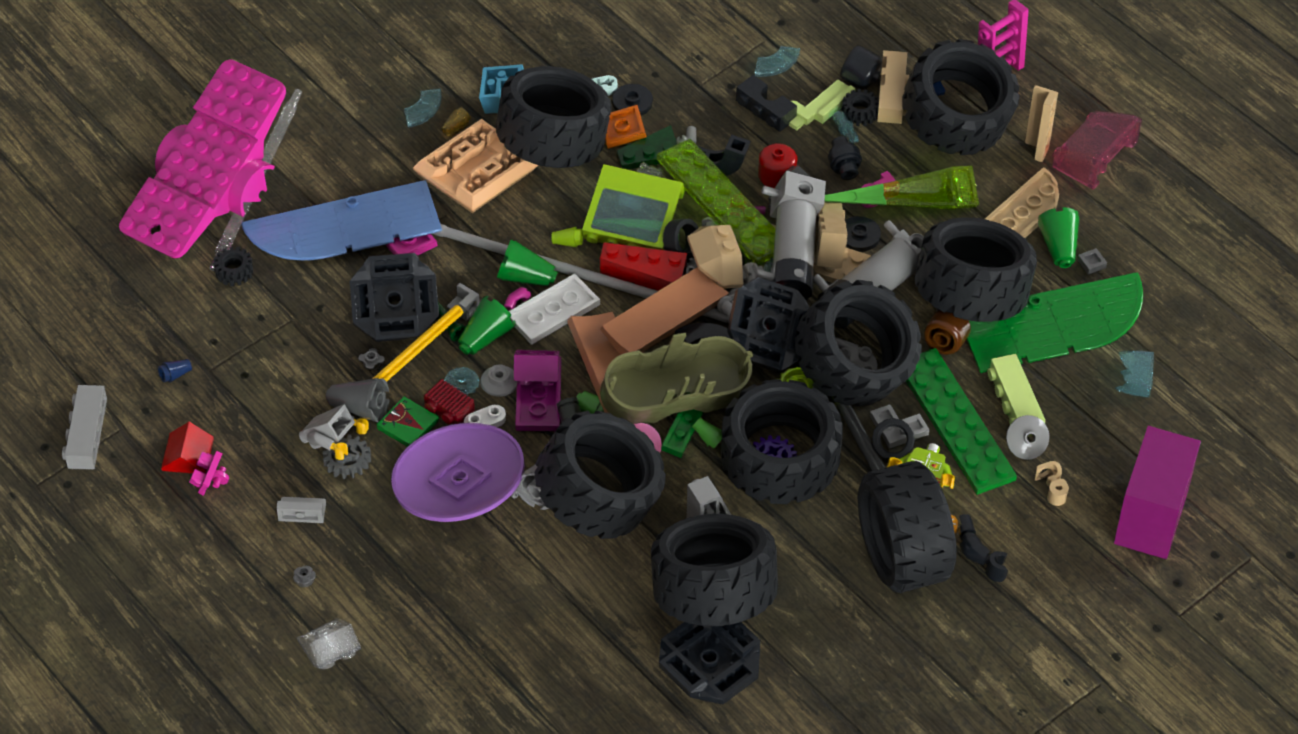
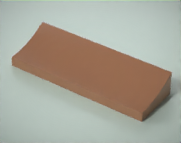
M697 267L602 325L600 330L620 355L638 350L643 353L675 333L677 329L688 325L715 308L719 300L728 295L729 292L720 287Z
M613 311L593 316H570L567 323L604 412L608 413L601 401L600 387L609 364L620 354L600 329L602 325L614 319L615 316Z

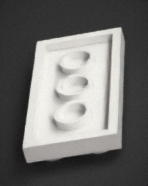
M573 274L510 310L509 312L512 316L509 319L511 322L516 321L515 328L532 345L568 324L567 321L570 316H582L599 306L600 299L576 274Z

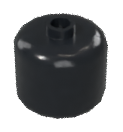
M856 45L847 56L840 70V77L861 90L867 89L872 82L876 83L880 77L881 72L879 69L882 59L863 46Z

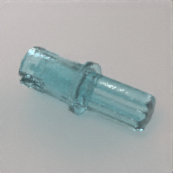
M843 111L835 112L832 119L837 124L840 134L848 137L851 143H857L859 138L854 130L853 123L847 119Z

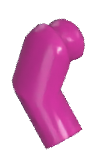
M524 287L518 288L508 295L504 307L508 311L514 309L517 301L521 299L526 302L530 298L531 292L527 291V288Z

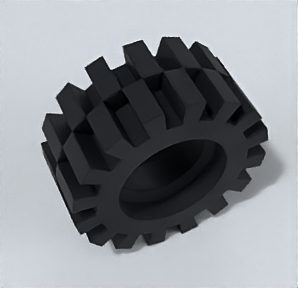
M857 89V92L851 90V94L849 92L846 93L842 103V116L845 117V121L848 122L850 120L851 125L855 122L856 126H860V123H863V126H867V122L872 124L873 120L875 121L878 116V97L873 96V92L868 94V90L865 89L864 92H861V89ZM855 106H864L866 109H857Z
M232 246L229 247L230 250L228 251L224 248L222 249L223 253L219 251L217 257L215 256L214 258L216 278H218L219 282L223 281L224 285L230 283V286H234V283H237L239 286L241 281L246 283L248 281L247 278L250 279L253 274L250 253H247L244 248L241 250L240 247H236V250H233ZM231 264L241 265L240 267L235 269L226 268L228 265Z

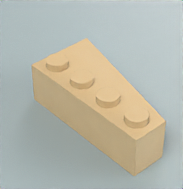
M824 202L823 208L816 217V266L842 268L843 260H847L848 248L846 244L848 234L845 210L842 208V203Z

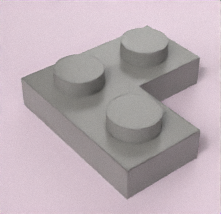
M891 405L870 411V418L876 427L885 419H899ZM920 413L902 419L911 427L915 440L929 435V428ZM888 427L881 434L889 449L904 444L907 441L905 432L899 427Z

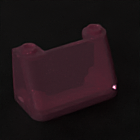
M1099 110L1091 112L1087 116L1086 121L1061 147L1055 149L1052 158H1054L1052 167L1094 190L1100 182L1097 180L1098 175L1106 172L1107 164L1124 146L1133 148L1138 143L1142 119L1132 114Z

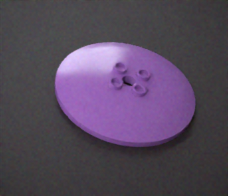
M460 423L445 426L423 435L403 451L393 468L392 488L400 505L417 517L438 522H452L474 518L502 504L519 486L525 468L523 452L518 442L509 433L495 426L481 423Z

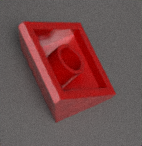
M187 422L169 434L161 470L193 473L196 469L206 474L207 469L196 464L202 452L211 454L214 437L191 422Z

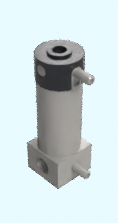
M786 170L775 188L763 186L761 190L762 194L771 196L770 217L776 218L771 273L757 269L755 277L796 289L805 300H808L813 293L816 217L824 206L826 181Z

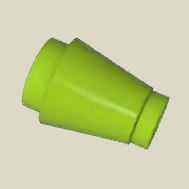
M572 227L552 232V244L578 247V245L583 244L582 229Z

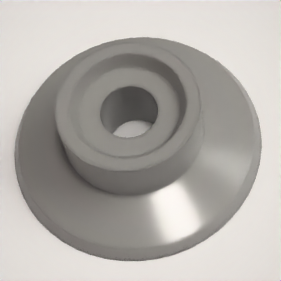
M499 364L488 368L480 379L482 389L492 396H506L517 388V381H514V370L505 365Z

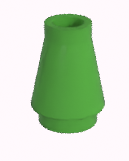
M701 417L692 426L707 446L710 445L713 449L722 440V430Z

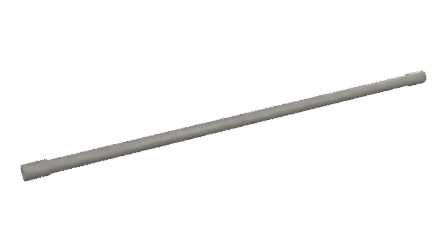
M440 224L441 232L432 233L433 235L447 237L505 255L508 245L456 230ZM539 255L554 265L555 271L564 274H576L581 279L643 298H648L658 292ZM713 308L702 315L729 324L727 315L720 313L718 309Z

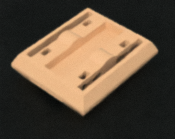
M480 119L421 159L413 167V170L421 178L466 210L474 213L531 173L538 165L525 161L507 150L504 143L500 142L496 128Z

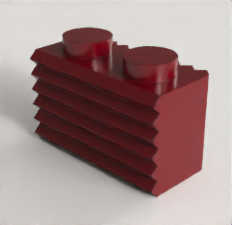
M440 379L424 394L425 408L441 416L442 420L448 425L463 423L468 414L475 412L473 398L457 390L456 387L454 388L453 385H450V383L443 379Z

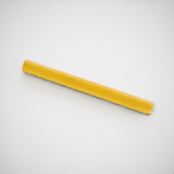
M458 305L451 308L372 379L382 378L387 382L464 313L462 308Z

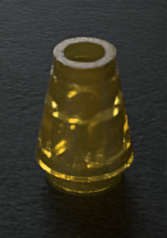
M461 107L454 109L441 127V130L445 135L450 136L468 125L471 117Z

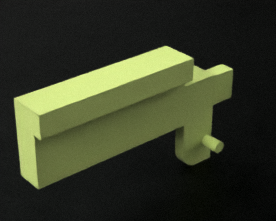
M836 80L807 106H803L797 101H791L797 105V116L789 122V126L797 131L804 124L808 125L814 119L823 124L842 108L844 96L846 97V93L849 92L851 94V90L856 92V88Z

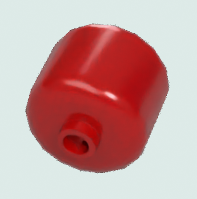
M778 143L763 148L759 154L758 177L765 186L775 188L786 170L792 166H797L798 157L795 151L785 144Z

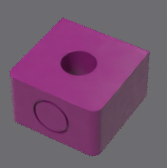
M1152 426L1147 427L1125 493L1114 541L1115 545L1167 560L1188 494L1201 443L1200 440Z

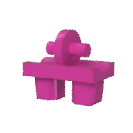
M218 451L214 455L205 452L201 453L196 465L207 469L206 474L195 469L189 483L199 487V494L204 496L211 480L214 482L212 485L214 488H219L220 484L228 483L229 476L225 473L226 468L220 466L219 470H216L223 453Z

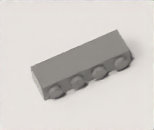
M78 385L77 393L73 394L72 405L74 409L69 413V424L71 425L70 429H66L67 446H64L62 450V458L66 460L68 469H95L107 403L104 386Z

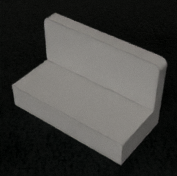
M282 497L281 501L277 502L278 521L323 523L326 499Z

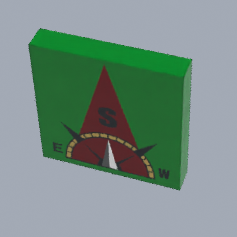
M404 396L377 423V429L408 447L418 438L427 434L439 421V418L434 413Z

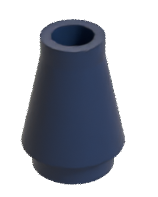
M189 359L163 362L162 365L158 366L161 380L163 382L168 381L169 383L192 371Z

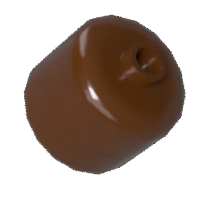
M938 310L928 322L924 330V338L927 345L931 349L936 348L939 354H954L968 338L971 324L968 320L954 317L953 313Z

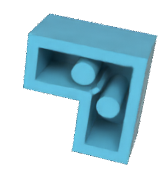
M522 64L483 68L479 99L485 114L498 113L503 85L510 76H515L516 72L524 70Z

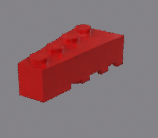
M603 243L600 256L601 274L629 281L656 291L663 289L686 274L687 253Z

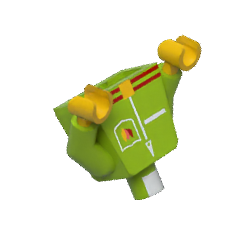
M930 443L926 449L917 447L912 453H908L900 459L894 457L889 459L887 467L910 461L921 462L934 474L941 487L946 486L951 487V489L954 487L955 476L952 474L950 466L945 463L946 457L943 454H939L940 447L936 444Z

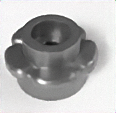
M310 566L298 567L294 571L293 579L300 587H308L314 582L316 573L312 571L313 569Z

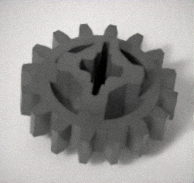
M351 434L345 439L342 437L339 442L335 443L343 442L347 444L348 455L344 454L343 460L335 458V450L331 449L329 451L326 449L323 451L324 467H327L328 473L334 472V477L342 474L343 479L347 475L355 478V473L362 475V468L368 469V463L371 462L370 447H367V442L365 440L360 442L359 436L352 439Z

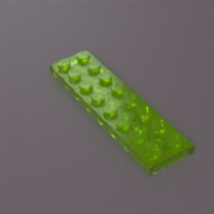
M691 139L657 153V160L676 181L683 182L687 193L717 225H731L740 250L752 263L759 265L773 258L775 228Z

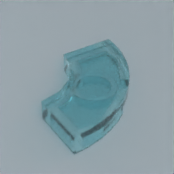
M780 46L775 54L768 57H758L755 76L766 77L785 72L798 60L800 48Z
M441 88L421 91V97L418 102L411 107L404 108L408 128L420 125L435 115L441 104Z

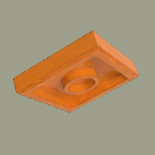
M638 105L610 113L605 138L608 149L647 138Z

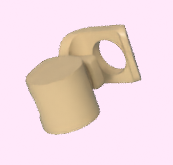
M1050 461L1037 466L1035 481L1047 477L1046 484L1049 486L1047 499L1050 504L1060 506L1066 502L1069 487L1067 482L1061 479V465L1056 461Z

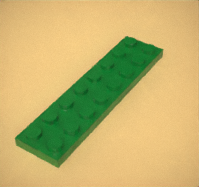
M934 348L922 352L915 371L906 382L976 495L1016 481L1017 475L938 350Z

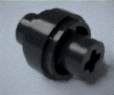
M846 136L833 139L831 142L832 148L828 154L831 169L840 174L843 180L856 178L862 161L860 149L854 143H851Z

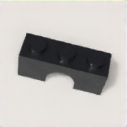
M752 75L737 86L736 101L755 116L764 120L770 127L781 132L797 116V105L783 95L776 100H766L768 85Z

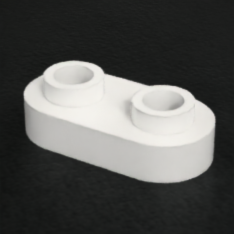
M490 405L468 414L464 419V423H481L500 427L506 421V412L500 405Z

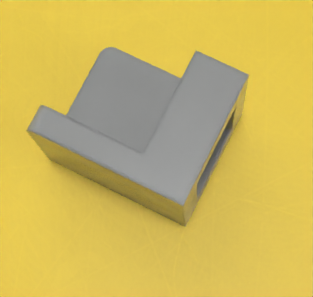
M459 283L457 285V297L447 305V309L450 310L455 305L460 306L464 312L460 317L467 321L479 304V294Z

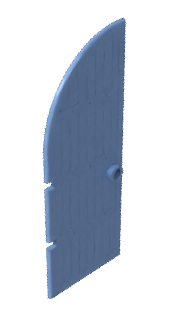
M426 180L241 223L244 233L254 245L271 255L290 260L324 259L346 254V249L351 247L352 251L355 252L394 243L393 238L399 237L400 241L442 231Z

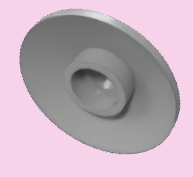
M1031 415L1020 416L1008 427L1006 442L1008 448L1015 456L1021 459H1034L1046 450L1049 443V431L1046 424L1038 417ZM1029 434L1033 435V440L1031 442L1027 440V436Z

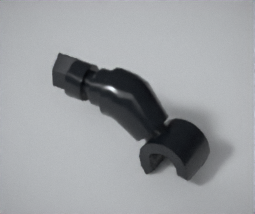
M968 514L960 515L959 518L962 525L959 526L958 532L961 538L960 547L967 559L982 566L986 564L985 573L991 580L995 582L1004 581L1008 573L1007 568L1003 565L1007 553L1001 551L992 553L981 542L980 538L977 537L971 516Z

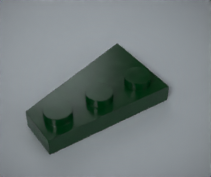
M670 125L647 136V138L640 139L617 150V158L620 167L628 170L681 160V152Z

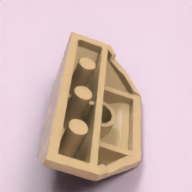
M731 225L701 226L688 235L687 240L700 271L716 281L723 289L741 288L743 286L742 254Z

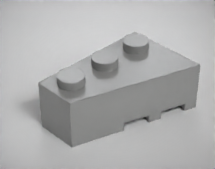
M708 476L696 479L688 484L687 518L705 514L731 515Z

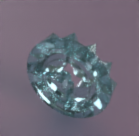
M465 367L451 370L444 380L467 396L469 393H475L476 388L479 387L477 373ZM466 381V385H458V382Z

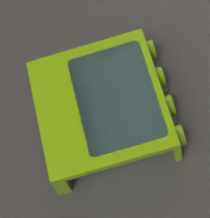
M603 164L582 228L584 239L591 243L606 242L664 250V229L673 219L679 198H683L685 192L683 182Z

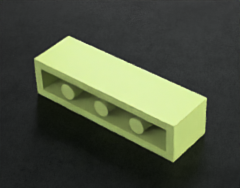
M1012 354L991 359L988 377L995 384L996 396L1002 400L1003 412L1008 414L1009 423L1011 424L1016 418L1024 415L1038 417L1045 423L1046 420L1017 355Z

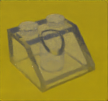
M339 618L297 637L299 644L313 666L319 669L322 668V670L331 668L335 665V661L341 658L345 660L355 656L356 651L361 649L351 623Z

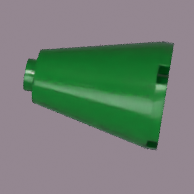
M1062 207L1063 211L1057 212L1056 208L1050 209L1039 215L1038 226L1054 264L1060 268H1068L1075 262L1079 215L1072 208Z
M510 240L497 278L503 281L549 286V283L554 284L558 272L554 271V265L517 241Z
M487 295L480 300L458 339L460 344L458 347L466 355L469 353L472 355L476 354L516 325L515 320L511 322L509 319L512 316L511 313L497 300H487L489 297Z

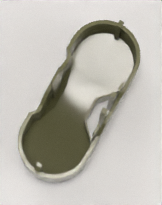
M686 333L675 334L669 345L661 346L650 353H642L638 350L616 357L609 364L601 383V401L608 413L618 418L622 417L632 424L656 423L673 413L693 409L705 413L723 409L730 404L734 397L739 399L740 392L745 389L752 373L750 358L753 357L752 351H746L738 342L727 337L714 336L702 338L698 344H689L684 342Z

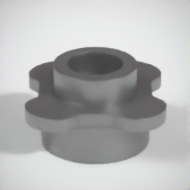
M371 348L365 354L359 355V361L363 362L367 370H376L384 363V357L377 353V349Z

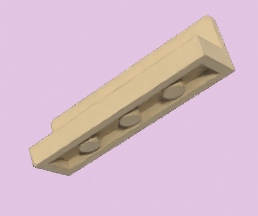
M1035 85L1025 143L1036 147L1034 160L1043 162L1049 150L1058 92Z

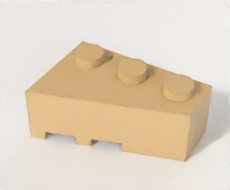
M883 50L877 122L902 124V116L906 115L907 110L902 108V96L909 79V75H906L908 52Z

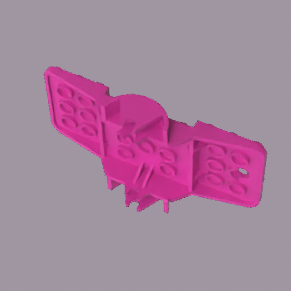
M231 59L224 61L193 108L197 112L190 123L175 127L162 140L155 159L157 174L154 179L148 177L119 223L120 231L175 259L182 257L215 217L229 213V211L244 217L243 202L261 201L259 193L267 191L264 170H273L275 167L262 160L264 157V139L285 98L286 88L284 84ZM158 225H160V232H155L152 235L151 232L153 227H157Z

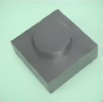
M1097 248L1078 255L1077 260L1088 275L1107 267L1106 260Z

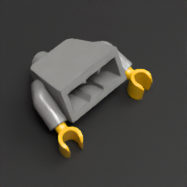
M343 404L314 417L300 431L299 437L303 443L309 442L314 449L323 447L329 451L331 449L335 450V458L343 460L344 454L348 455L347 444L343 442L335 443L339 442L353 425L356 426V433L366 434L369 430V422L365 418L354 419V416H351L347 407Z

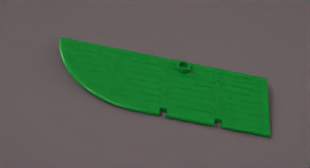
M1136 272L1029 295L1025 308L1011 318L992 322L969 321L971 331L966 340L979 372H988L991 359L1016 354L1022 365L1021 358L1026 357L1027 362L1031 363L1068 355V348H1072L1074 353L1114 342L1133 326L1140 314L1143 303L1141 278L1139 273Z

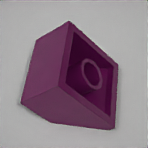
M516 350L514 354V381H519L520 385H531L532 381H540V385H553L554 382H558L560 351Z

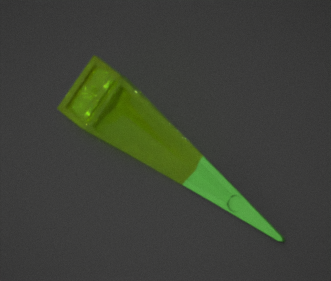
M953 166L896 181L825 195L824 202L954 210L957 208H972L979 205L972 166Z

